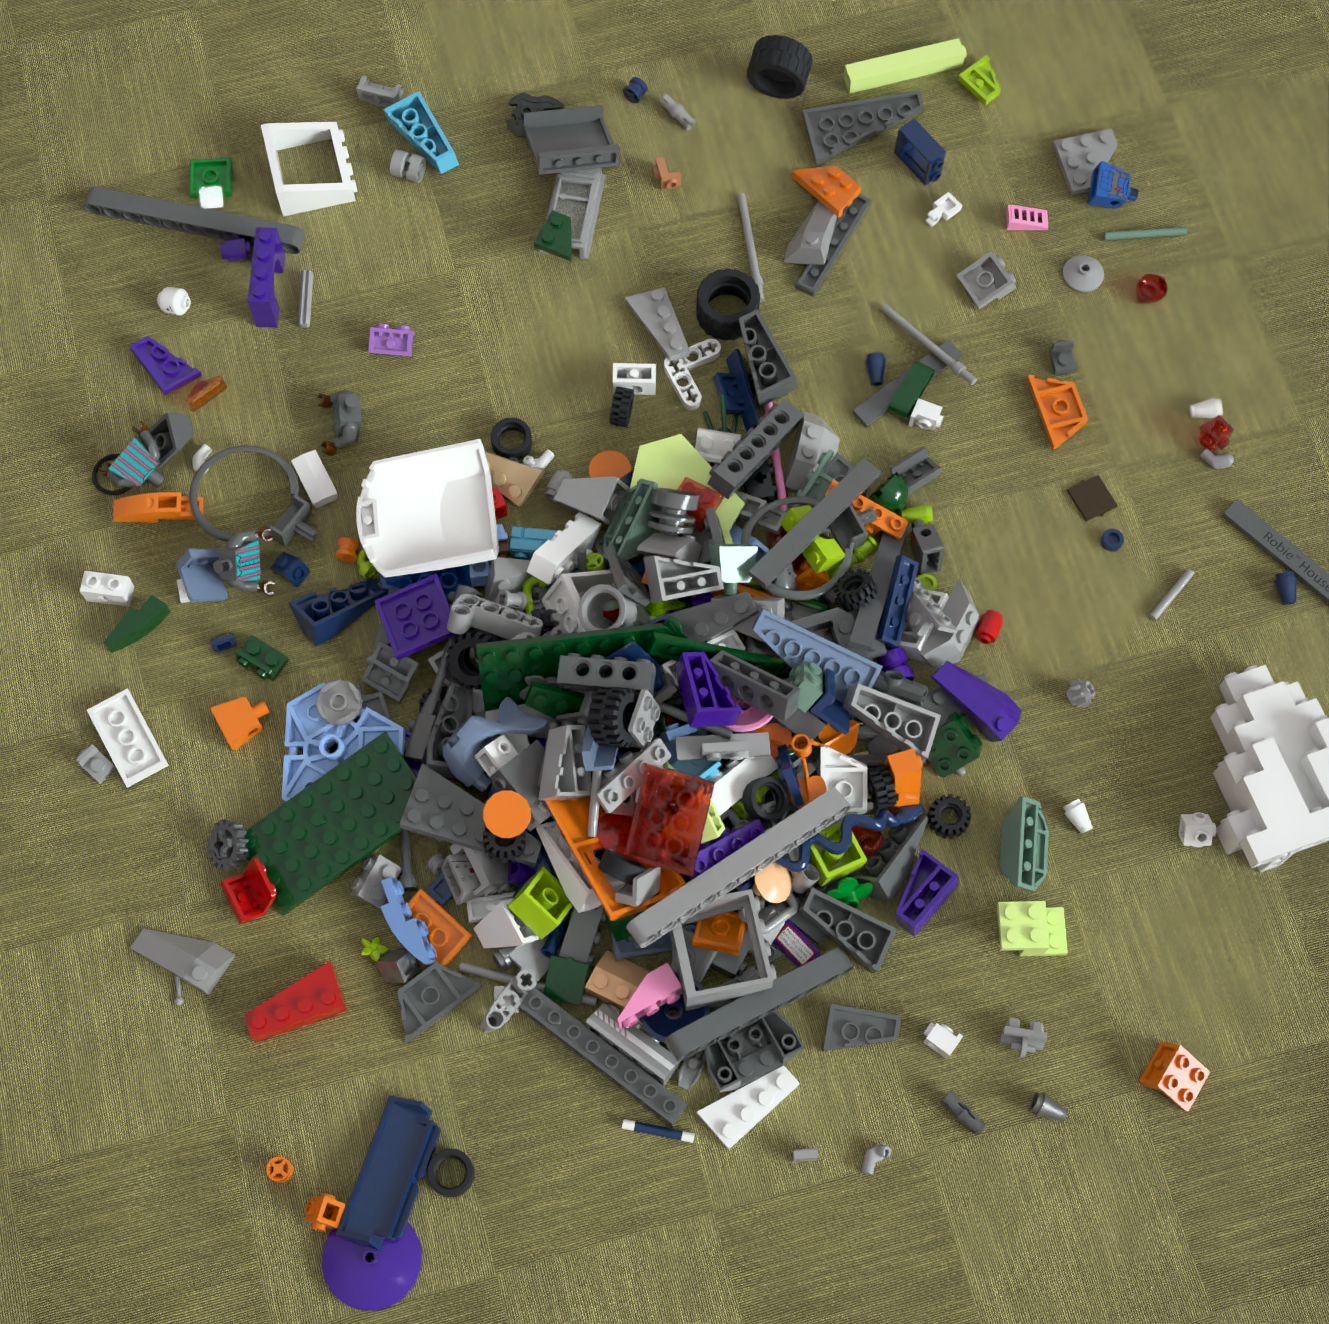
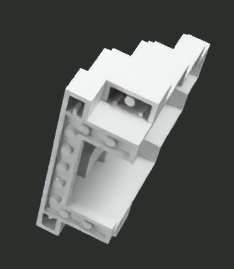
M1253 665L1246 668L1243 673L1237 674L1233 672L1224 677L1219 688L1227 703L1217 706L1215 708L1216 711L1210 718L1228 754L1224 757V761L1218 763V767L1213 772V775L1231 811L1226 815L1227 818L1220 821L1221 824L1216 829V833L1227 855L1243 849L1251 868L1257 867L1261 873L1280 866L1296 852L1329 841V718L1324 714L1317 698L1308 701L1298 681L1292 684L1284 681L1275 683L1266 665L1260 667Z

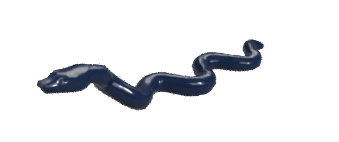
M920 804L910 805L898 809L895 815H893L884 808L876 812V818L857 813L849 814L842 820L840 828L841 837L838 843H834L820 833H817L799 845V858L797 861H792L782 856L774 863L789 871H803L808 867L812 844L819 845L833 855L845 853L851 846L853 826L857 825L875 831H882L886 828V825L898 827L900 824L910 823L921 815L924 809Z

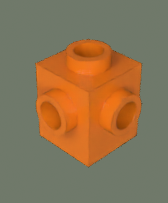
M322 1193L321 1196L311 1197V1200L308 1201L305 1207L306 1215L304 1221L312 1224L311 1228L317 1231L325 1232L326 1229H336L339 1226L346 1204L337 1201L335 1196Z

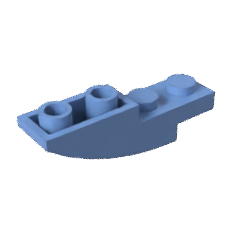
M391 877L382 880L381 882L389 903L380 907L388 925L401 944L414 957L426 965H432L436 962L434 958L436 957V951L427 939L426 935L429 932L425 922H421V919L410 918L412 911L409 904L405 903L403 899L404 889L400 881Z

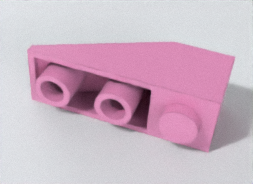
M668 962L646 974L617 1019L619 1029L632 1027L642 1016H651L663 1004H672L680 998L682 986Z

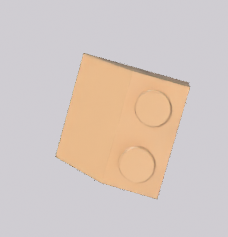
M607 950L594 968L585 986V992L623 1011L649 971L626 959L615 960L614 953Z

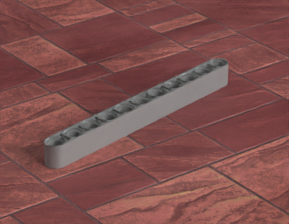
M836 788L828 790L632 919L626 926V929L641 948L650 945L840 819L850 810L851 805Z

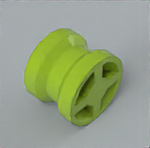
M589 553L586 555L587 572L606 570L601 554Z

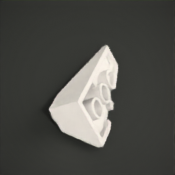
M555 821L537 825L536 830L562 888L576 910L580 913L599 907L601 903ZM605 873L615 892L624 887V882Z

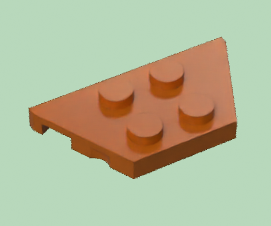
M837 166L792 171V178L837 217H841L843 209L849 207L852 204V200L860 194L861 186Z
M1028 375L1026 380L1052 450H1055L1087 423L1088 417L1074 382L1058 381L1053 378L1043 380L1034 378L1035 375Z

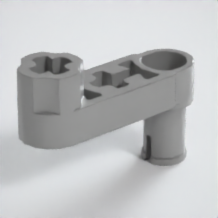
M520 971L511 978L480 1021V1030L485 1029L484 1033L496 1031L510 1019L536 985L535 974L532 971ZM522 978L526 980L525 986L521 985ZM503 997L505 999L511 997V1004L513 1006L509 1005L503 1012L499 1009L505 1003Z

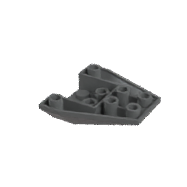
M737 976L717 987L741 983L744 981ZM743 996L709 1005V1014ZM775 1011L708 1046L704 1050L708 1072L718 1091L724 1092L740 1089L786 1065L802 1052L805 1046L794 1027Z

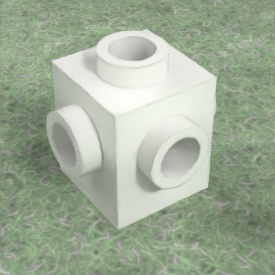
M1201 812L1181 814L1178 835L1184 846H1211L1212 837L1216 836V825L1212 823L1208 814Z

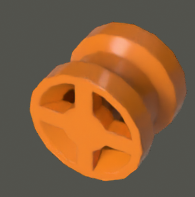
M339 538L337 542L339 549L335 552V558L343 562H356V550L359 549L360 543L352 538Z
M274 1157L266 1166L268 1177L276 1183H285L293 1175V1165L284 1157Z

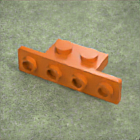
M832 480V482L830 483V485H829V487H828V489H827V491H826L824 497H825L839 482H837V481H835V480ZM862 495L851 504L857 514L870 508L875 510L877 520L864 525L868 535L874 537L881 530L897 540L902 538L909 523L906 519Z

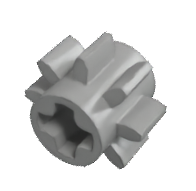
M1080 679L1070 682L1071 687L1067 690V697L1072 705L1077 704L1078 707L1081 706L1082 708L1092 704L1090 699H1093L1095 696L1092 684L1089 681L1085 682Z

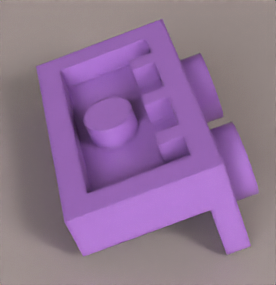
M376 324V328L370 327L368 353L412 357L415 331H410L409 326L397 325V329H389L387 324Z

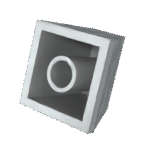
M615 476L563 479L555 490L554 500L568 510L576 513L581 512L597 522L609 526L622 498L628 493L630 487Z

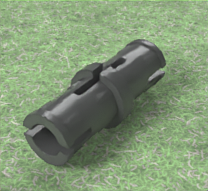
M952 1091L940 1101L956 1116L955 1119L967 1126L975 1136L979 1135L987 1126L971 1111L972 1108L961 1102Z

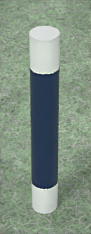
M623 1119L622 1129L690 1143L694 1141L695 1133L627 1119Z

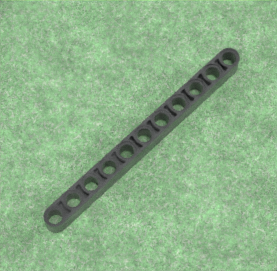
M91 187L83 205L86 211L95 215L221 240L245 238L246 242L250 241L251 246H254L256 227L277 228L284 252L291 254L300 253L306 234L304 230L296 226L100 187Z

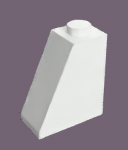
M513 898L500 902L473 928L484 949L521 946L539 939L507 907Z

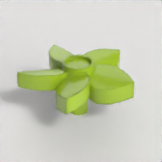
M379 937L374 938L372 943L363 938L361 940L365 947L361 955H369L374 961H378L380 955L388 952L385 946L379 945Z

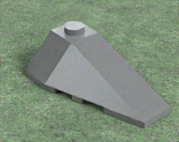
M143 928L130 947L133 951L208 996L235 957V954L213 942Z

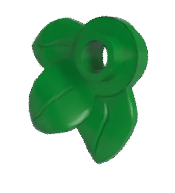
M847 877L839 881L837 889L827 891L826 895L857 909L861 899L870 895L873 886L872 883L858 884L855 878Z

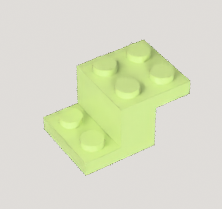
M1045 901L997 903L1000 951L1019 950V956H1056L1068 954L1064 907L1046 908Z

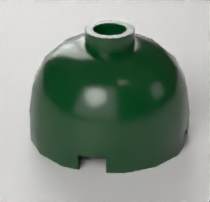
M895 472L888 478L889 481H886L884 484L882 483L868 499L891 512L896 511V513H899L907 505L904 501L908 497L909 489L903 477L898 472Z

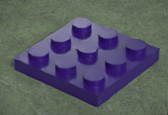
M433 574L375 600L397 660L456 635L447 629L451 607L437 574Z

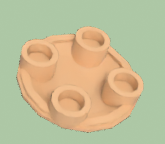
M773 862L754 875L753 891L757 896H762L771 903H780L785 901L790 895L792 882L790 873L786 868Z

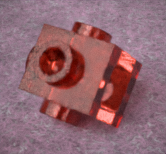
M1218 415L1213 420L1206 421L1200 427L1201 432L1197 439L1204 448L1209 449L1213 453L1218 448L1220 450L1224 449L1230 443L1229 438L1234 429Z

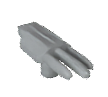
M703 1050L697 1052L695 1058L691 1055L684 1060L678 1073L679 1087L688 1091L692 1085L697 1083L706 1059L704 1052L699 1061Z

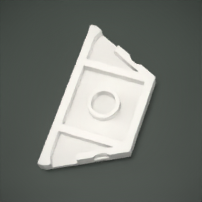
M820 745V777L825 781L827 791L836 788L851 805L850 810L844 817L853 813H867V765L826 745Z

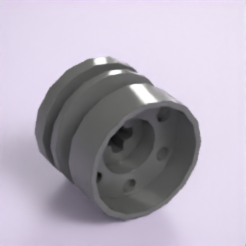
M653 488L651 503L660 506V510L649 511V515L657 517L658 520L649 519L647 526L669 534H692L694 527L685 524V522L694 523L696 519L686 515V512L697 510L700 495L669 488Z

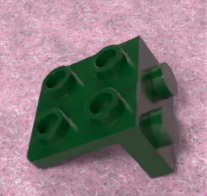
M957 711L949 715L947 723L936 730L928 756L929 762L942 778L979 758L981 754L982 742L976 734L973 735L971 733L968 721L964 716L960 717Z

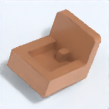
M664 157L656 158L655 167L652 169L654 178L659 180L661 190L674 189L681 186L680 171L668 173Z

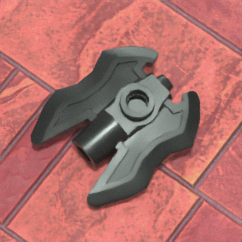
M523 92L509 100L510 106L513 107L515 105L517 107L515 110H512V116L515 117V121L509 119L506 123L519 137L524 136L523 113L563 109L564 105L547 95L534 97Z

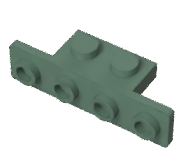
M829 449L827 454L825 452L822 453L817 461V464H819L817 470L810 472L805 481L808 484L804 490L800 489L795 497H811L820 501L824 498L832 480H835L823 473L832 459L834 451ZM794 504L793 508L805 505Z

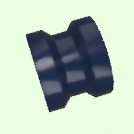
M632 77L629 85L624 87L623 94L632 103H638L641 95L648 91V87L640 78Z

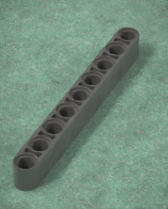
M842 946L837 947L773 980L772 988L747 994L675 1031L665 1038L664 1041L677 1062L682 1061L845 975L854 968V965Z

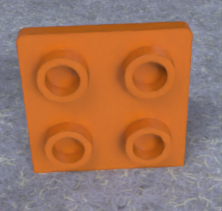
M1161 1041L1139 1082L1144 1087L1162 1091L1183 1111L1188 1112L1210 1072L1181 1045Z

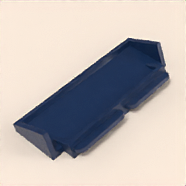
M389 1096L336 1232L338 1237L380 1251L384 1239L395 1242L396 1239L403 1235L419 1192V1188L416 1185L417 1181L425 1175L441 1133L438 1125L434 1121L429 1120L432 1110L422 1101Z

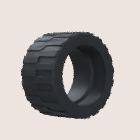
M779 35L762 37L755 43L746 77L753 88L762 94L777 99L795 98L800 96L805 90L813 63L812 54L807 47L793 38Z
M730 268L716 270L707 275L698 287L697 320L700 327L713 338L725 341L742 338L739 318L756 309L759 310V287L755 280L745 272ZM720 295H734L742 299L747 307L740 313L725 315L716 312L709 303Z

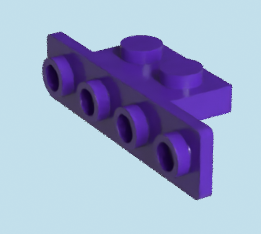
M755 819L739 829L729 830L728 827H725V830L718 838L699 844L690 850L692 855L682 861L690 880L701 875L763 834L765 830L761 821Z

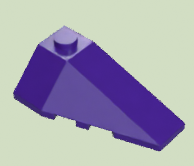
M946 661L931 676L990 742L1002 741L1017 725L1022 710L1007 694L949 661Z

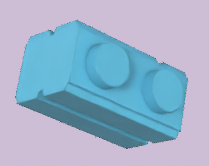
M512 527L510 557L522 560L531 559L533 553L548 539L551 541L556 530Z

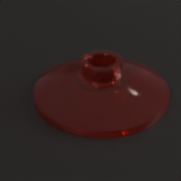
M607 813L598 821L597 838L605 850H613L626 856L631 855L637 850L640 845L641 834L637 824L631 817Z

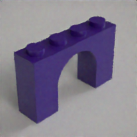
M256 227L247 302L256 327L278 328L279 306L274 291V273H284L285 252L277 228Z

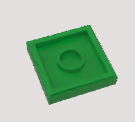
M231 158L190 160V198L232 197Z

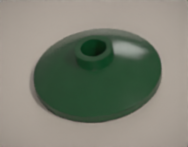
M822 597L810 600H791L793 603L819 611L831 609L821 602Z

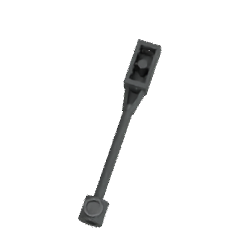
M457 585L456 591L449 593L448 602L452 606L462 594L483 597L474 588ZM459 634L448 638L432 692L429 694L420 713L417 714L416 719L413 718L409 722L408 728L412 733L410 740H405L404 757L406 759L426 764L427 742L439 713L440 694L448 671L447 666L450 665L449 662H446V656L450 655L447 653V649L452 646L451 642L457 639Z

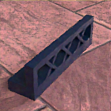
M904 555L896 556L876 639L884 643L886 648L899 647L919 565L918 562Z

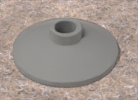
M1078 255L1070 258L1065 263L1062 275L1065 283L1071 289L1078 292H1091L1102 284L1104 270L1096 259L1086 255Z

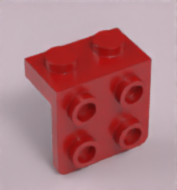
M257 857L251 858L244 873L224 879L220 883L239 924L265 916L276 898V888L269 881L266 875V868Z

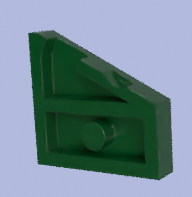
M552 210L534 242V247L571 262V217Z

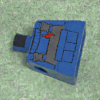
M1101 161L1093 169L1088 205L1117 209L1127 199L1135 201L1139 190L1129 187L1131 178L1129 173Z

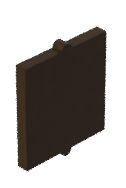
M1099 475L1086 481L1081 480L1080 484L1067 489L1068 494L1086 522L1099 515L1102 517L1104 513L1118 506Z

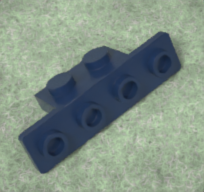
M735 349L726 359L730 373H716L713 379L719 400L720 394H724L726 414L742 415L746 432H748L751 427H757L756 424L760 416L757 412L744 360L740 350Z

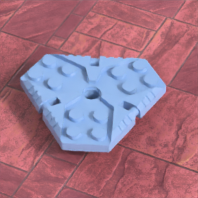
M326 683L319 684L287 703L285 747L289 750L288 755H284L282 799L287 802L385 731L404 757L406 730L368 707L361 709L358 714L360 719L357 723L352 721L341 726L326 722L318 714L316 707L319 692ZM338 744V749L334 753H330L331 747ZM298 749H303V755H297Z

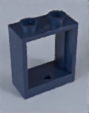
M914 118L899 128L894 153L926 186L931 181L935 182L941 177L946 151Z

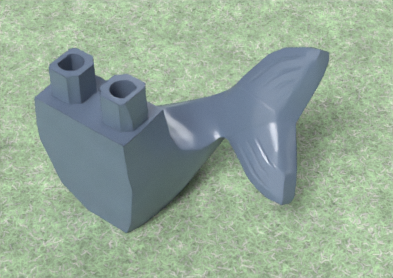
M506 697L499 706V720L497 722L481 717H469L443 745V757L450 771L459 781L467 787L474 785L480 791H484L492 780L483 773L485 770L474 756L491 743L490 737L504 733H537L547 727V721L522 712L511 698Z

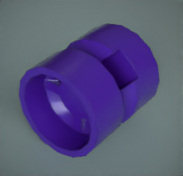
M903 648L889 650L886 655L877 657V663L883 666L881 671H897L902 673L905 679L911 681L915 679L911 666L906 665L908 659Z

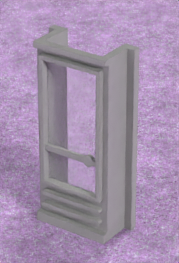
M601 168L556 173L547 218L552 210L571 217L572 248L580 249V259L582 260L589 259L606 175L602 174ZM539 250V253L548 254V252Z

